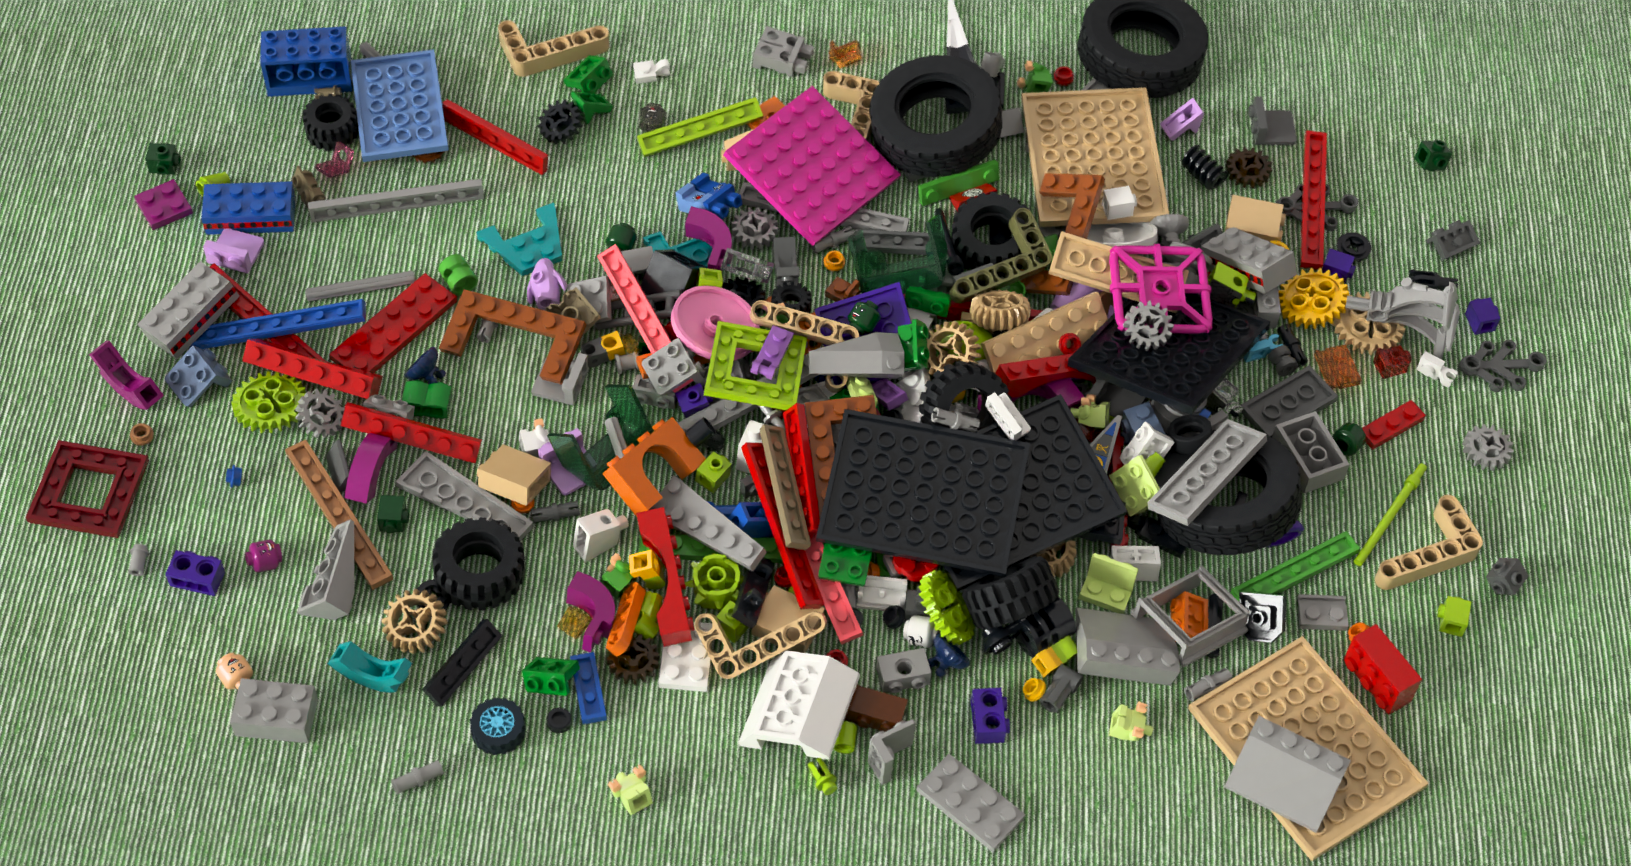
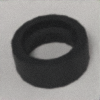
M1189 414L1174 419L1168 427V436L1175 442L1171 448L1183 455H1193L1213 434L1211 422L1201 415ZM1188 432H1199V433H1201V434H1199V435H1197V436H1195V437H1181V436H1180V435L1185 434V433H1188Z

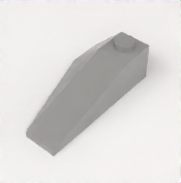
M875 332L809 351L808 374L897 379L904 375V350L898 333Z
M351 519L335 527L324 549L326 557L320 565L316 566L314 573L317 575L312 585H307L303 592L297 611L298 614L335 620L348 615L351 611L354 597V521Z

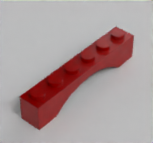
M259 338L247 339L242 359L246 363L365 399L379 394L383 378L382 375L312 358Z
M1073 354L999 364L995 373L1008 387L1009 392L1007 394L1011 398L1021 397L1040 385L1063 378H1083L1091 381L1093 384L1096 382V377L1079 372L1068 366V359Z
M664 507L638 512L636 514L643 545L657 555L668 573L667 593L657 613L663 646L692 641L691 631H695L692 616L687 617L686 611L691 609L688 596L683 597L682 590L686 589L684 576H679L678 570L682 569L679 555H674V549H678L675 535L670 536L669 530L674 529L671 515L666 516Z

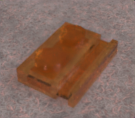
M1346 345L1325 348L1324 351H1315L1314 356L1325 382L1332 390L1333 388L1342 389L1360 385L1362 379Z

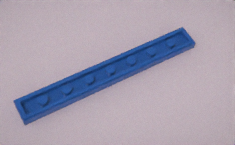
M364 299L212 324L191 346L206 349L247 342V339H265L365 322L366 303Z

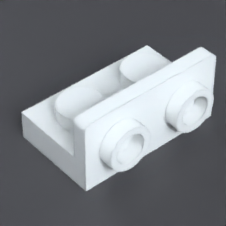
M994 392L987 397L986 408L1009 439L1018 440L1030 432L1031 427L1006 393L997 396Z
M1144 422L1141 428L1136 431L1128 446L1123 449L1120 460L1125 465L1140 455L1145 460L1150 455H1153L1154 452H1157L1164 458L1175 442L1171 437L1154 430L1149 423Z

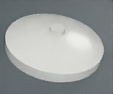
M1150 222L1091 225L1087 239L1111 247L1123 245L1152 246L1157 241L1158 230Z

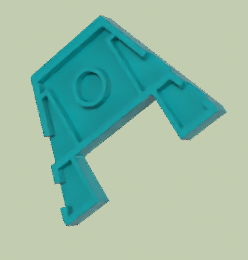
M554 202L536 209V215L543 226L505 241L502 240L494 225L476 232L480 242H485L491 251L497 252L509 266L522 276L532 273L540 259L548 258L553 264L562 261Z
M661 231L643 237V244L646 247L652 246L653 252L655 250L673 249L708 267L712 248L702 240L694 238L670 247ZM725 263V264H724L723 270H726V269L729 268V264H728V263Z

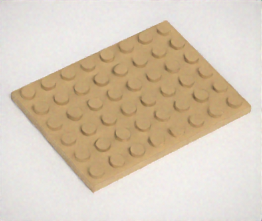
M1146 88L1022 93L1021 101L1039 227L1067 226L1075 201L1074 197L1042 196L1039 191L1045 173L1102 175L1105 178L1091 225L1150 222L1157 216L1169 214ZM1129 186L1131 193L1135 194L1137 199V206L1134 207L1133 216L1107 220L1102 206L1104 190Z
M1303 636L1189 704L1188 710L1233 765H1235L1259 716L1351 760L1316 833L1271 811L1311 861L1424 790L1429 784Z

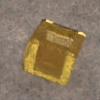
M569 606L557 627L574 639H577L589 626L592 618L576 607Z

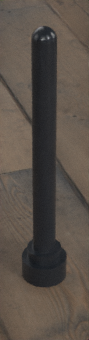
M937 208L935 215L948 255L946 268L949 274L956 276L964 271L965 266L962 258L956 255L944 212L941 208Z

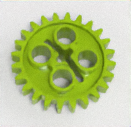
M267 371L266 376L258 373L257 379L250 376L249 383L242 381L243 388L237 387V394L232 395L234 417H237L238 423L243 422L244 428L251 426L252 432L260 428L261 433L265 429H269V432L273 433L274 428L281 432L284 425L290 428L291 421L298 423L295 417L299 412L295 411V408L299 404L300 398L306 394V389L302 387L301 381H296V377L289 378L286 374L280 376L279 372L271 375Z
M934 570L922 576L923 579L920 580L921 585L918 586L922 591L919 593V596L924 600L921 604L926 607L925 614L930 616V623L934 622L935 630L939 629L941 637L946 636L947 642L952 641L953 645H961L972 639V636L975 634L973 631L975 629L972 623L973 620L964 602L962 593L956 591L947 573L943 574L941 570L938 572ZM953 603L951 607L941 612L943 608Z

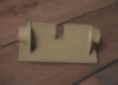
M297 166L295 174L292 176V183L294 188L297 189L301 201L308 209V202L325 200L326 197L320 187H317L318 184L312 172L308 170L302 171L300 166Z

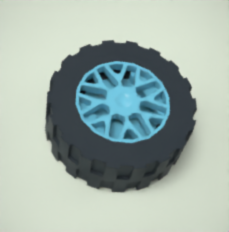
M496 697L491 700L487 699L482 704L480 703L476 710L472 712V718H470V730L474 743L487 754L503 755L515 750L525 737L526 726L521 708L507 698L499 699Z

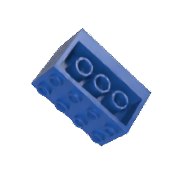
M346 26L261 31L260 64L268 97L317 94L314 93L315 88H333L334 85L341 87L342 92H352L350 61L352 57Z

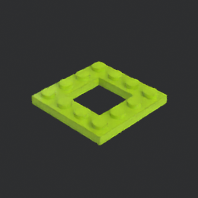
M718 321L704 396L788 410L797 403L807 337L793 336L791 344L779 366L776 384L733 377L731 372L736 348L760 352L770 330Z

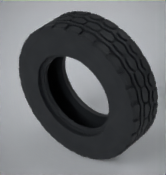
M1094 0L1085 11L1077 50L1080 61L1087 72L1107 88H1146L1148 98H1162L1185 90L1198 78L1205 59L1209 35L1203 19L1194 8L1183 0ZM1125 29L1149 31L1164 38L1173 50L1162 55L1135 53L1121 46L1114 39L1113 34Z
M931 55L907 61L890 71L879 82V85L876 86L871 97L870 119L877 149L894 167L912 175L943 177L966 171V169L979 164L980 161L984 160L992 152L1002 132V107L997 84L990 74L983 68H980L979 65L960 57ZM932 98H948L958 101L970 111L968 117L958 127L939 134L921 133L911 129L903 122L905 114L914 105Z
M1267 435V442L1235 475L1246 477L1259 483L1264 489L1257 497L1247 503L1236 506L1218 507L1207 505L1188 526L1157 513L1159 522L1165 532L1176 542L1194 551L1212 555H1238L1253 552L1257 549L1260 550L1282 538L1293 527V524L1296 523L1299 517L1302 493L1298 462L1284 445ZM1172 448L1164 457L1165 462L1155 476L1160 489L1192 455L1179 454Z

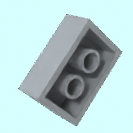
M1316 411L1275 426L1272 438L1284 445L1298 462L1303 493L1344 480L1350 464Z
M241 678L230 720L234 735L309 743L319 700L315 686Z

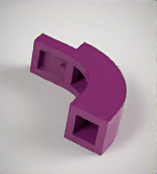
M691 206L685 222V236L708 243L712 248L708 269L723 271L724 264H730L732 259V237L729 228L714 213Z
M106 340L89 354L101 370L99 373L107 383L135 407L147 410L164 396L150 377L139 375L125 362L110 341Z
M368 433L365 436L350 468L345 498L367 504L375 497L381 467L387 456L397 449L398 442L373 433Z
M577 571L568 586L566 603L585 610L591 616L592 621L584 633L582 650L591 653L595 644L599 645L603 637L609 638L615 617V603L611 593L601 582Z

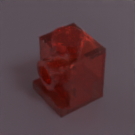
M1401 345L1384 350L1380 348L1377 349L1373 363L1382 379L1407 373L1411 363V355L1408 350H1403Z

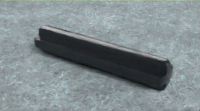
M1216 593L1209 597L1208 629L1222 622L1223 600ZM1220 648L1205 656L1211 659L1218 657Z

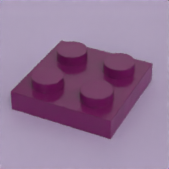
M174 179L134 196L135 202L152 230L193 214L190 204Z

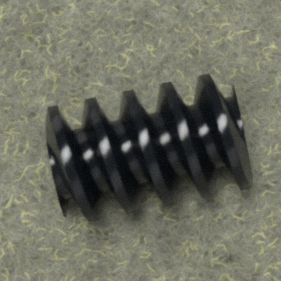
M1194 145L1184 155L1182 166L1190 174H1193L1194 178L1198 179L1206 189L1213 190L1219 187L1227 179L1229 172L1226 170L1222 172V165L1217 166L1216 160L1211 161V155L1205 156L1206 151L1204 149L1199 151L1200 145Z

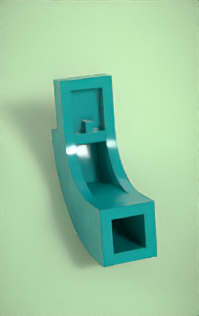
M352 641L338 645L328 665L355 683L376 691L393 693L397 691L400 684L409 676L408 670L412 662L406 658L394 661L381 660L366 653Z

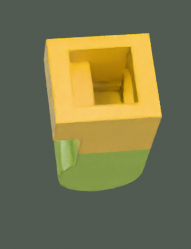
M652 550L629 555L630 574L634 578L640 576L645 581L646 588L660 589L666 585L663 576L665 567Z
M1067 636L1039 652L1031 661L1043 678L1057 670L1061 664H1066L1067 661L1077 655V645L1070 636Z

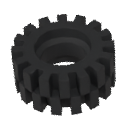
M785 282L783 287L779 284L777 289L773 290L771 303H784L785 307L810 314L812 296L810 290L807 291L806 286L801 288L802 284L800 283L795 286L794 282H790V285H787V282ZM785 301H796L798 303L788 304Z

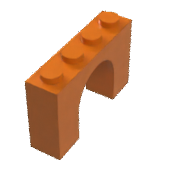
M673 417L666 422L663 419L652 426L654 431L651 434L646 431L637 439L639 444L636 446L633 443L622 451L624 456L622 458H619L618 455L607 463L609 468L602 473L636 517V513L649 510L663 498L644 473L642 465L644 453H656L663 457L681 480L693 473L706 460L699 449L691 443Z

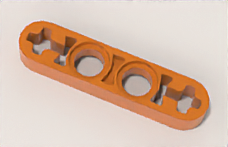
M638 582L631 583L624 590L609 634L606 648L615 656H620L629 647L646 590Z

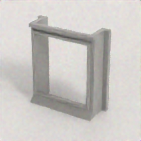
M1200 566L1198 570L1145 598L1139 597L1136 607L1130 613L1136 619L1149 613L1182 647L1179 654V663L1185 667L1247 633L1248 629L1245 625L1250 612L1203 566ZM1202 580L1236 614L1190 638L1160 606L1170 602L1184 591L1188 592L1198 587Z

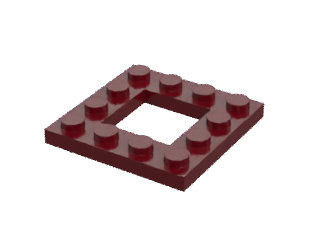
M58 440L25 517L27 522L119 538L149 463L148 455ZM74 468L116 475L102 510L61 503Z

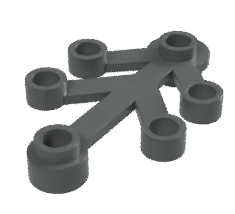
M1303 184L1298 185L1296 191L1290 197L1283 196L1276 201L1277 204L1283 205L1282 214H1286V217L1292 216L1299 222L1302 220V213L1300 212L1302 211V202L1297 201L1300 198L1302 199V192L1300 190L1303 191ZM1327 184L1325 188V198L1328 197L1330 192V186ZM1346 194L1342 197L1341 201L1325 202V210H1342L1343 213L1350 214L1356 210L1358 199L1354 195ZM1325 214L1324 228L1327 231H1334L1338 220Z
M1505 340L1501 349L1490 361H1482L1485 356H1490L1495 348L1492 342L1483 341L1475 355H1467L1461 359L1459 368L1468 376L1477 375L1488 382L1489 388L1494 392H1500L1503 389L1504 380L1500 377H1494L1486 370H1492L1510 381L1511 387L1515 391H1522L1526 385L1525 378L1517 376L1508 369L1528 368L1532 372H1538L1544 368L1547 359L1540 352H1532L1528 359L1504 360L1507 355L1513 354L1516 348L1514 341Z

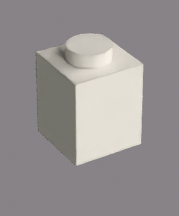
M1129 186L1104 190L1102 206L1107 220L1133 216L1134 207L1137 206L1136 195L1131 193Z

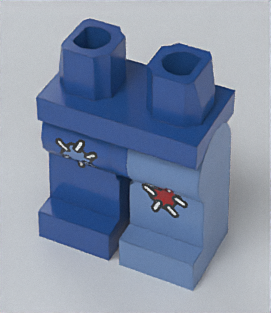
M704 172L675 192L679 211L688 214L692 206L710 211L724 219L728 216L731 207L737 209L742 205L741 195L735 193L734 185L710 180L709 174Z

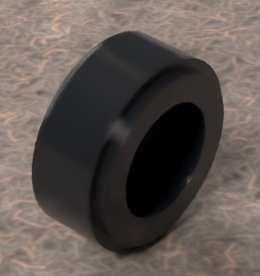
M554 708L547 715V726L552 732L564 733L571 727V714L565 708Z

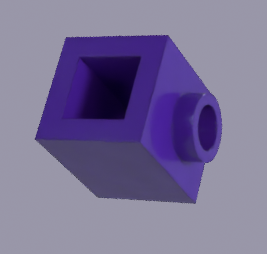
M1330 248L1322 268V273H1325L1327 270H1330L1331 276L1337 273L1338 279L1343 278L1345 284L1347 277L1352 279L1356 266L1352 264L1355 257Z
M1478 298L1470 301L1465 312L1474 335L1495 331L1501 319L1499 310L1493 304L1491 298Z
M701 383L675 393L682 413L686 418L710 406V402L713 401L712 397L704 396V388Z

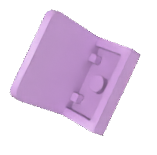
M226 228L222 231L217 242L206 240L203 248L207 263H215L217 266L248 274L264 245V239Z
M578 428L571 432H565L560 438L547 442L538 449L539 458L551 463V480L562 495H568L602 475L599 466L583 447V435Z

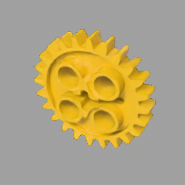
M1310 268L1309 273L1301 270V275H1295L1293 280H1287L1286 284H1281V290H1278L1283 319L1288 318L1289 324L1295 321L1296 327L1304 324L1305 329L1309 325L1316 329L1317 324H1321L1324 328L1325 322L1328 321L1330 324H1334L1333 318L1341 319L1340 313H1346L1347 296H1349L1348 285L1344 284L1343 278L1338 279L1337 273L1331 276L1330 270H1327L1325 273H1322V268H1319L1317 272Z

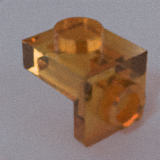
M857 40L839 47L834 41L830 42L831 50L828 51L829 57L832 62H836L839 68L862 60L861 47Z

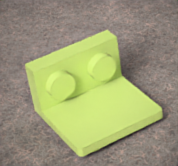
M1142 455L1137 456L1109 475L1122 502H1126L1125 508L1130 517L1148 511L1147 502L1160 490Z
M1093 553L1079 599L1107 610L1124 614L1134 588L1138 568L1126 562L1122 563L1113 560L1107 555Z

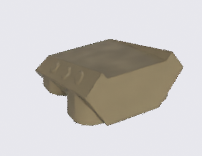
M577 287L563 294L562 301L559 304H550L545 309L548 312L585 321L587 326L583 335L601 318Z

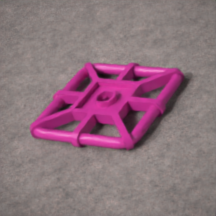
M1153 244V246H1114L1110 250L1109 261L1112 282L1110 292L1113 294L1117 328L1121 332L1128 329L1123 327L1124 321L1127 320L1124 318L1122 292H1139V302H1142L1144 306L1147 305L1148 301H1151L1152 306L1160 303V310L1164 308L1168 310H1181L1198 324H1174L1173 329L1170 330L1171 333L1200 334L1208 333L1212 329L1213 318L1210 301L1212 290L1208 284L1206 260L1202 249ZM1128 254L1153 255L1155 266H1141ZM1162 255H1190L1178 267H1166L1162 263ZM1118 260L1122 261L1137 274V283L1120 282ZM1194 261H1197L1199 284H1184L1183 272ZM1160 284L1163 288H1166L1167 290L1161 292L1157 290V287ZM1185 293H1198L1201 295L1203 316L1186 303ZM1163 327L1158 329V333H1162Z

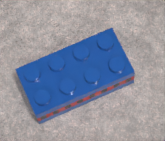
M289 181L204 184L201 219L206 235L221 234L226 228L244 233L294 232L296 196L293 183Z

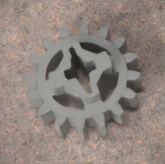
M748 207V212L741 210L740 216L735 215L734 221H732V237H735L736 243L742 241L743 248L750 245V250H753L754 246H758L759 250H761L763 244L769 247L770 241L778 235V220H774V214L768 215L767 209L761 212L759 207L755 211Z
M1148 301L1147 305L1144 306L1142 302H1139L1138 309L1132 306L1130 309L1131 313L1127 312L1125 316L1127 321H1124L1123 327L1128 329L1124 335H1131L1129 343L1136 341V348L1139 349L1141 345H1145V350L1148 351L1152 345L1156 350L1159 347V343L1164 346L1167 342L1166 338L1169 339L1172 333L1170 330L1173 329L1174 324L1169 322L1172 319V315L1166 316L1165 314L1168 309L1160 310V303L1152 306L1151 301ZM1139 316V322H1136V324H1134L1135 317ZM1163 327L1162 333L1158 336V329Z
M315 389L312 393L310 391L306 392L304 397L300 398L299 404L295 408V411L299 413L295 418L302 421L299 425L300 428H307L306 434L312 431L315 438L322 434L323 438H327L329 434L334 436L342 428V414L345 408L339 406L342 400H334V393L329 396L326 389L322 393ZM312 403L310 409H307L308 404ZM334 418L333 423L330 425L331 419Z
M1482 424L1480 429L1474 426L1472 431L1469 430L1462 445H1464L1463 453H1468L1466 459L1474 460L1473 466L1480 464L1482 470L1488 466L1491 471H1494L1496 466L1502 469L1504 464L1509 463L1514 452L1512 449L1514 443L1508 441L1509 434L1502 435L1503 429L1496 431L1494 425L1489 429L1485 424Z

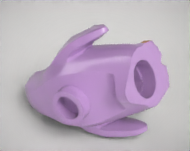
M543 258L536 263L527 287L528 303L532 304L535 298L537 307L544 311L550 304H559L561 288L563 291L567 289L565 279L554 269L550 259Z

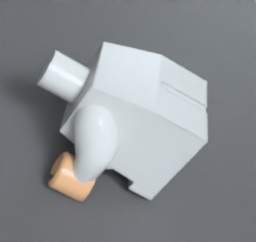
M542 418L534 421L535 429L533 431L524 429L519 432L518 439L522 452L535 457L539 456L538 449L545 443L558 439L557 433L549 435L548 429L542 428L544 427Z

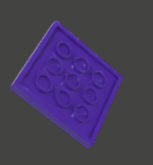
M900 282L814 309L816 316L849 325L847 317L857 302L866 303L869 300L879 307L877 311L881 315V319L872 333H898V326L912 324ZM827 327L820 329L824 336L832 334L831 330ZM848 333L842 335L844 341L853 339L852 335ZM832 376L834 385L842 384L840 377ZM865 377L868 380H870V383L886 379Z

